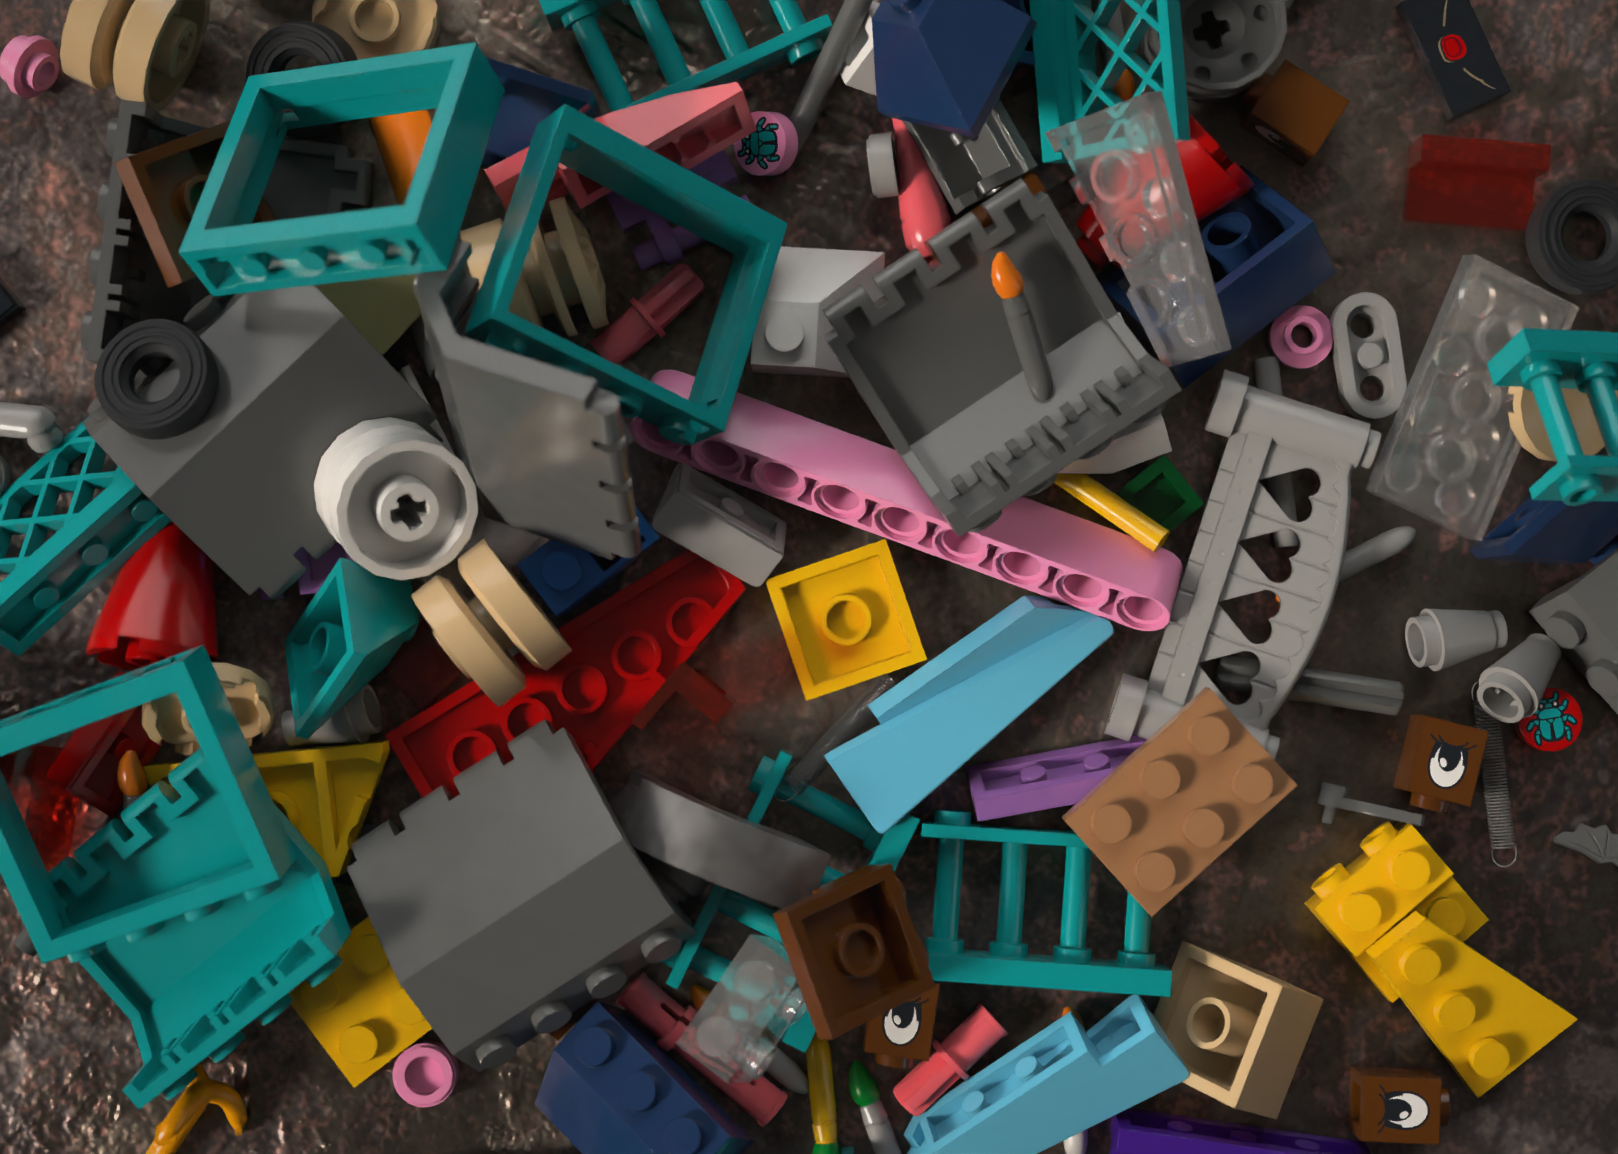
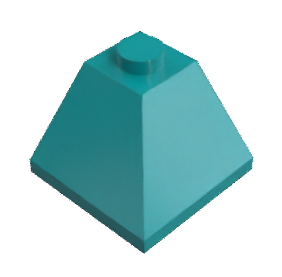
M339 558L284 641L296 737L308 739L389 664L404 641L407 642L412 639L418 627L420 612L411 597L413 592L410 579L397 580L377 576L356 561Z

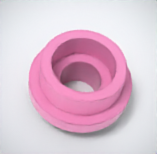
M20 35L13 38L6 45L0 56V77L7 82L9 89L22 98H33L48 90L54 84L59 73L58 51L55 44L39 35L31 37Z
M1307 305L1292 306L1273 320L1268 334L1270 349L1278 361L1293 369L1313 367L1323 361L1331 350L1333 344L1332 326L1328 318L1318 309ZM1297 325L1306 326L1312 333V343L1307 348L1297 346L1292 340L1291 333Z

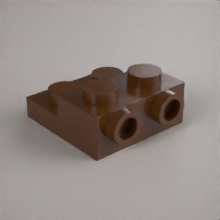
M231 120L128 156L114 163L168 288L197 277L178 252ZM263 195L252 224L275 221L273 211Z
M891 863L860 867L811 890L813 895L773 913L819 1040L834 1039L936 987L929 969L927 949L917 936L906 906L907 896L901 881L895 876Z

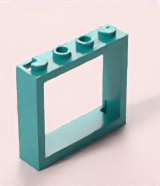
M477 42L249 76L178 252L212 296L447 270L505 91ZM437 108L404 205L252 224L288 129ZM284 109H292L293 112H292V113H283L282 110H284Z
M564 104L536 126L464 334L486 345L597 380L598 389L613 393L618 397L622 417H638L659 427L658 432L662 437L674 443L682 445L695 444L725 430L788 223ZM558 163L734 254L689 399L677 395L508 312Z
M204 644L0 720L1 757L176 692L251 861L71 925L0 769V873L42 964L66 955L70 963L85 960L105 949L107 946L106 941L123 935L126 936L128 942L144 939L161 930L165 926V920L184 914L187 921L203 918L220 909L224 905L222 900L243 893L246 900L262 897L282 885L281 877L296 861L295 851Z

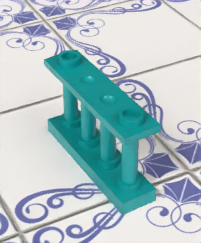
M538 0L552 31L562 26L567 31H574L610 112L671 94L733 82L740 83L788 60L792 66L805 64L819 56L833 26L828 14L807 23L797 0H769L783 34L749 49L727 0H699L726 60L691 75L657 0H622L625 5L631 4L668 84V87L634 102L596 21L600 16L599 9L619 0Z
M1522 328L1487 363V367L1494 386L1524 387L1528 391H1533L1557 464L1529 488L1532 500L1563 501L1568 506L1582 505L1591 501L1618 502V399L1615 390H1618V332ZM1561 388L1578 389V391L1587 394L1608 456L1583 454Z
M781 748L776 760L765 755L763 756L747 789L758 795L747 820L760 823L778 788L776 792L777 798L781 800L790 799L785 802L864 840L862 847L872 851L865 866L891 863L895 872L920 821L917 815L908 812L887 832L880 834L874 829L861 810L811 785L802 794H796L786 784L779 787L785 783L783 777H785V771L793 756L792 753ZM784 778V780L787 782V784H788L790 787H792L794 790L797 791V789L794 788V787L786 780V778ZM827 865L818 887L846 874ZM714 884L694 924L697 933L683 941L681 948L673 956L662 961V963L673 968L666 984L678 989L687 969L697 972L779 1013L777 1020L786 1024L782 1034V1042L805 1053L816 1031L800 988L793 985L789 990L700 946V942L716 911L783 943L773 913L776 911L738 892Z
M934 809V820L920 819L919 834L922 837L939 838L932 936H928L925 939V947L929 955V969L934 981L1171 997L1172 970L1164 963H1156V953L1150 952L1152 917L1129 892H1127L1124 949L1117 950V960L1091 958L1092 949L1086 947L1092 851L1073 830L972 823L971 811ZM964 839L1003 842L996 941L989 942V951L963 949L964 940L958 938ZM1028 844L1066 846L1060 945L1053 946V955L1027 954L1028 944L1022 943Z

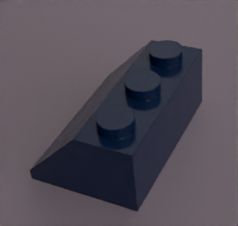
M1242 165L1239 167L1255 184L1245 195L1120 270L1111 264L1096 275L1116 312L1121 313L1124 323L1149 355L1169 368L1177 383L1183 388L1195 381L1336 273L1314 221Z
M599 1001L590 1008L553 1050L534 1103L582 1154H743L754 1142L657 1045L624 1009Z

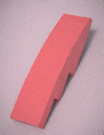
M737 82L671 94L610 112L594 119L687 170L757 130L743 90ZM529 147L484 170L506 212ZM558 163L544 207L550 204L549 201L570 193L578 207L582 209L612 190Z

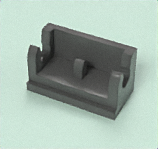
M1000 98L995 103L977 138L903 121L956 215L988 200L1038 166Z

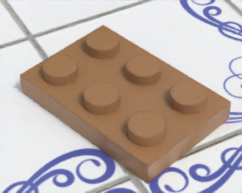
M1205 687L1061 818L1152 917L1297 785L1210 688Z

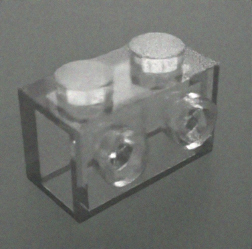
M750 934L676 1043L726 1083L751 1082L752 1079H758L776 1057L778 1052L776 1044L788 1026L796 1024L808 1010L785 946L773 937Z

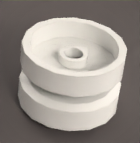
M385 417L362 421L338 435L321 457L314 480L316 510L329 533L342 545L354 561L377 576L407 580L429 576L452 562L470 540L478 515L476 485L463 461L417 423L398 418Z

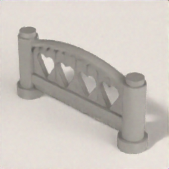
M1224 369L1204 430L1227 437L1228 441L1175 598L1170 621L1166 625L1149 680L1123 673L1110 709L1104 734L1128 742L1132 735L1148 740L1207 687L1216 694L1275 760L1280 738L1270 735L1268 726L1270 720L1278 712L1300 678L1327 622L1340 581L1347 546L1351 509V475L1357 466L1366 469L1371 467L1378 450L1381 432L1370 429L1371 424L1250 386L1248 385V376ZM1300 469H1311L1320 478V488L1316 494L1308 497L1312 504L1310 516L1305 521L1295 522L1287 517L1259 480ZM1283 529L1295 532L1300 539V548L1294 556L1288 558L1292 566L1290 577L1282 583L1270 581L1238 541ZM1269 590L1278 596L1280 608L1275 616L1268 619L1272 627L1269 639L1264 643L1254 644L1244 636L1218 602ZM1242 651H1250L1258 657L1260 669L1256 676L1248 680L1252 689L1250 698L1243 704L1234 705L1227 701L1198 663Z

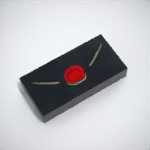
M1404 0L1396 6L1399 17L1448 121L1499 99L1511 91L1469 0Z

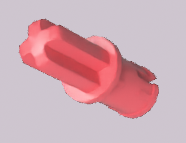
M684 263L677 265L638 301L632 296L628 300L632 306L596 338H592L589 343L602 358L622 366L657 334L661 338L666 335L663 328L704 293L705 286L702 280L688 265Z
M979 1003L976 1009L941 1043L936 1039L931 1042L934 1050L930 1052L929 1062L921 1061L894 1087L893 1093L896 1099L912 1115H921L960 1077L967 1081L970 1078L967 1071L1002 1037L1005 1038L1009 1033Z

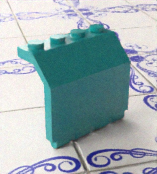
M201 748L168 773V780L174 789L167 782L160 780L121 812L123 822L118 819H112L75 849L74 855L76 860L68 856L48 871L71 925L251 862ZM275 804L274 806L297 856L296 861L281 877L282 885L279 888L253 900H246L243 893L222 900L224 905L220 909L194 921H187L184 914L164 921L165 926L161 930L135 942H128L125 935L106 941L107 946L101 952L79 961L131 1020L143 1065L122 1091L139 1110L159 1094L166 1101L171 1100L197 1077L198 1073L193 1069L194 1066L207 1056L215 1064L221 1061L245 1039L246 1036L241 1032V1029L255 1018L263 1026L268 1024L292 1003L294 998L289 993L304 980L311 987L316 986L343 962L337 952L350 936L351 930L326 862Z

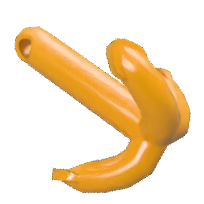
M198 1063L193 1067L198 1073L197 1077L187 1086L163 1122L156 1126L154 1140L145 1154H175L208 1103L219 1105L234 1128L235 1136L242 1135V1129L247 1121V1112L239 1092L226 1082L210 1079L204 1067Z

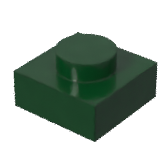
M1165 454L1157 458L1115 492L1116 495L1169 531L1173 530L1204 504Z

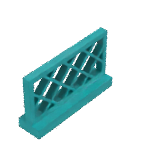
M1029 0L1031 17L1038 23L1032 34L1043 163L1086 165L1101 162L1104 157L1191 140L1179 0H1124L1138 14L1123 39L1107 26L1122 0H1102L1095 13L1091 11V0ZM1150 26L1159 33L1160 52L1151 67L1135 52ZM1099 39L1115 52L1100 78L1096 75L1094 50ZM1127 65L1143 79L1128 105L1113 91ZM1155 92L1165 101L1167 126L1166 129L1156 131L1141 118ZM1104 103L1120 117L1107 141H1102L1100 110ZM1132 130L1136 133V135L1129 136Z
M85 420L65 436L58 446L47 452L0 495V575L9 574L0 582V644L18 657L134 555L148 540L172 521L138 488L118 465L116 471L101 472L107 453L90 436L83 424ZM87 453L80 475L66 476L69 464L80 454ZM95 489H105L92 500ZM74 492L67 514L53 515L60 493ZM39 495L32 517L18 519L22 506L33 496ZM57 531L44 543L47 532ZM26 534L19 557L5 558L12 535Z

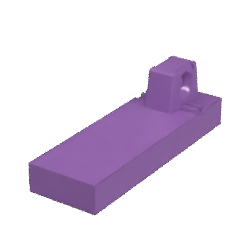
M1131 736L1129 742L1122 739H1113L966 766L968 786L977 820L980 822L1077 804L1147 739Z

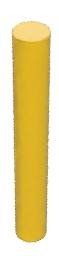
M1057 473V478L1054 481L1055 484L1153 552H1157L1168 538L1169 530L1089 475Z

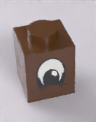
M1285 59L1273 76L1265 71L1251 85L1241 103L1251 109L1240 126L1303 167L1316 154L1350 101Z
M1411 714L1393 788L1412 792L1409 805L1448 814L1450 802L1471 807L1489 731L1426 715Z
M934 981L936 987L866 1022L863 1039L864 1052L875 1053V1063L888 1067L909 1069L913 1068L914 1059L929 1062L940 987L939 981Z
M1350 1065L1348 1130L1361 1141L1439 1145L1440 1126H1447L1450 1118V1096L1448 1089L1441 1087L1442 1079L1427 1069Z

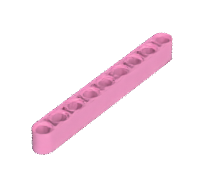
M670 369L655 373L650 381L689 399L695 377ZM736 392L725 430L692 445H682L665 439L659 434V427L638 417L633 418L630 424V433L634 440L652 453L677 462H684L698 470L1097 616L1107 618L1116 623L1141 631H1156L1164 628L1170 621L1183 570L1180 559L1174 553L1162 547L1157 552H1153L1132 536L1023 496L1003 508L1001 516L991 526L978 532L968 531L961 537H958L937 511L896 450Z

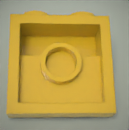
M1400 821L1394 826L1390 822H1385L1369 833L1360 843V847L1364 852L1346 868L1341 863H1338L1325 871L1311 886L1315 894L1304 903L1383 996L1392 1003L1399 996L1365 950L1414 911L1425 916L1462 942L1489 921L1486 915L1451 876L1454 873L1413 825Z

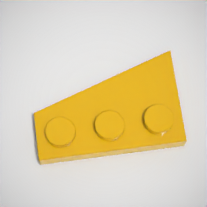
M1414 911L1365 950L1467 1089L1477 1098L1485 1094L1578 1020L1566 1009L1546 998L1522 980L1505 971L1417 911Z

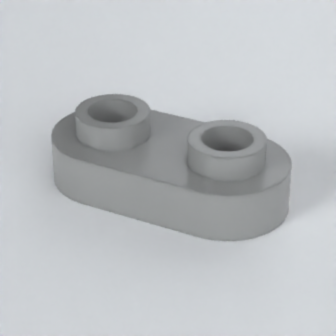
M1371 292L1356 293L1340 302L1330 316L1329 322L1332 326L1333 335L1332 355L1338 394L1343 407L1348 413L1358 419L1375 421L1393 414L1401 407L1407 394V379L1398 320L1394 308L1384 297ZM1354 316H1361L1368 321L1370 332L1366 338H1359L1353 334L1350 324ZM1364 378L1373 379L1379 386V395L1375 401L1365 399L1360 392V384Z

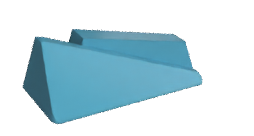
M1024 595L869 703L868 707L880 725L834 748L825 754L824 757L874 829L880 834L885 833L1112 636L1114 628L1107 618L1070 605L1053 604L1044 596Z
M1132 994L1087 1032L1070 1011L970 1077L967 1081H964L937 1099L921 1115H913L903 1134L911 1146L907 1154H1038L1185 1081L1189 1077V1071L1140 995Z

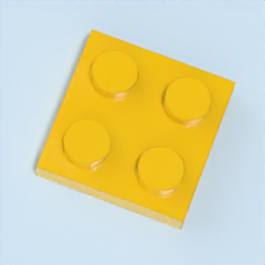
M886 539L765 580L806 701L927 660Z
M369 916L351 929L350 936L337 952L343 962L328 977L314 987H311L304 980L289 992L294 998L291 1003L292 1007L354 1088L432 1029L431 1025L400 985Z

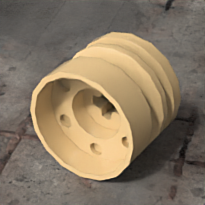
M563 196L549 201L557 230L545 233L541 220L539 219L508 312L543 329L542 317L554 313L561 328L571 338L579 335L572 306L583 303L593 329L609 325L606 314L605 288L607 287L586 227L583 226L570 209L567 199ZM501 218L460 231L461 240L471 243L472 254L467 260L471 277L479 279L480 286L478 289L481 287L503 224Z

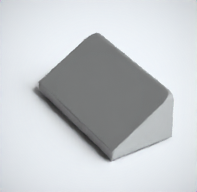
M684 462L677 464L654 514L652 523L654 530L754 587H759L764 583L784 556L787 527L785 521Z

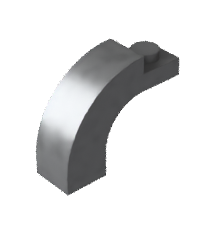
M631 769L625 786L619 791L614 802L613 812L633 847L705 880L780 908H786L813 895L811 890L818 888L831 856L795 836L719 809L684 793L650 774Z

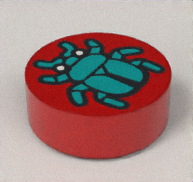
M1546 688L1536 712L1530 717L1522 718L1520 721L1513 723L1517 736L1527 746L1536 750L1552 752L1568 747L1577 739L1582 728L1583 718L1579 704L1569 693L1557 688Z

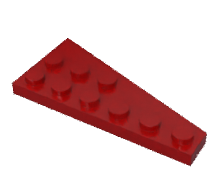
M687 549L558 628V631L573 651L548 671L534 667L522 652L514 655V659L526 675V688L502 707H498L473 680L386 733L385 737L389 740L391 747L422 798L441 785H445L455 798L460 793L453 778L495 750H498L507 763H509L514 757L507 743L545 718L551 723L556 732L564 727L574 737L593 773L747 590L738 577Z

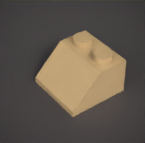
M1182 941L1171 969V997H1160L1154 1017L1189 1071V1077L1183 1083L1234 1109L1277 1119L1322 1005L1323 998L1272 975L1197 945Z

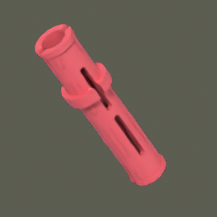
M644 971L637 975L616 1001L617 1005L625 1008L659 1037L657 1045L665 1052L673 1049L716 1088L720 1089L754 1118L760 1127L768 1124L786 1102L788 1094L778 1089L744 1060L740 1054L730 1048L696 1019L699 1012L690 1004L683 1008L649 979Z

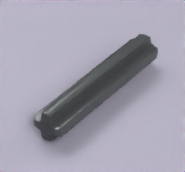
M1228 655L1218 658L1214 668L1215 686L1218 689L1251 694L1252 689L1248 680L1258 673L1260 669L1259 660ZM1305 667L1286 699L1397 715L1400 713L1403 704L1404 687L1398 681Z

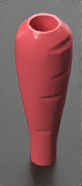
M892 118L896 137L899 211L905 246L909 252L917 248L926 262L933 261L923 242L952 224L949 208L941 187L904 122Z

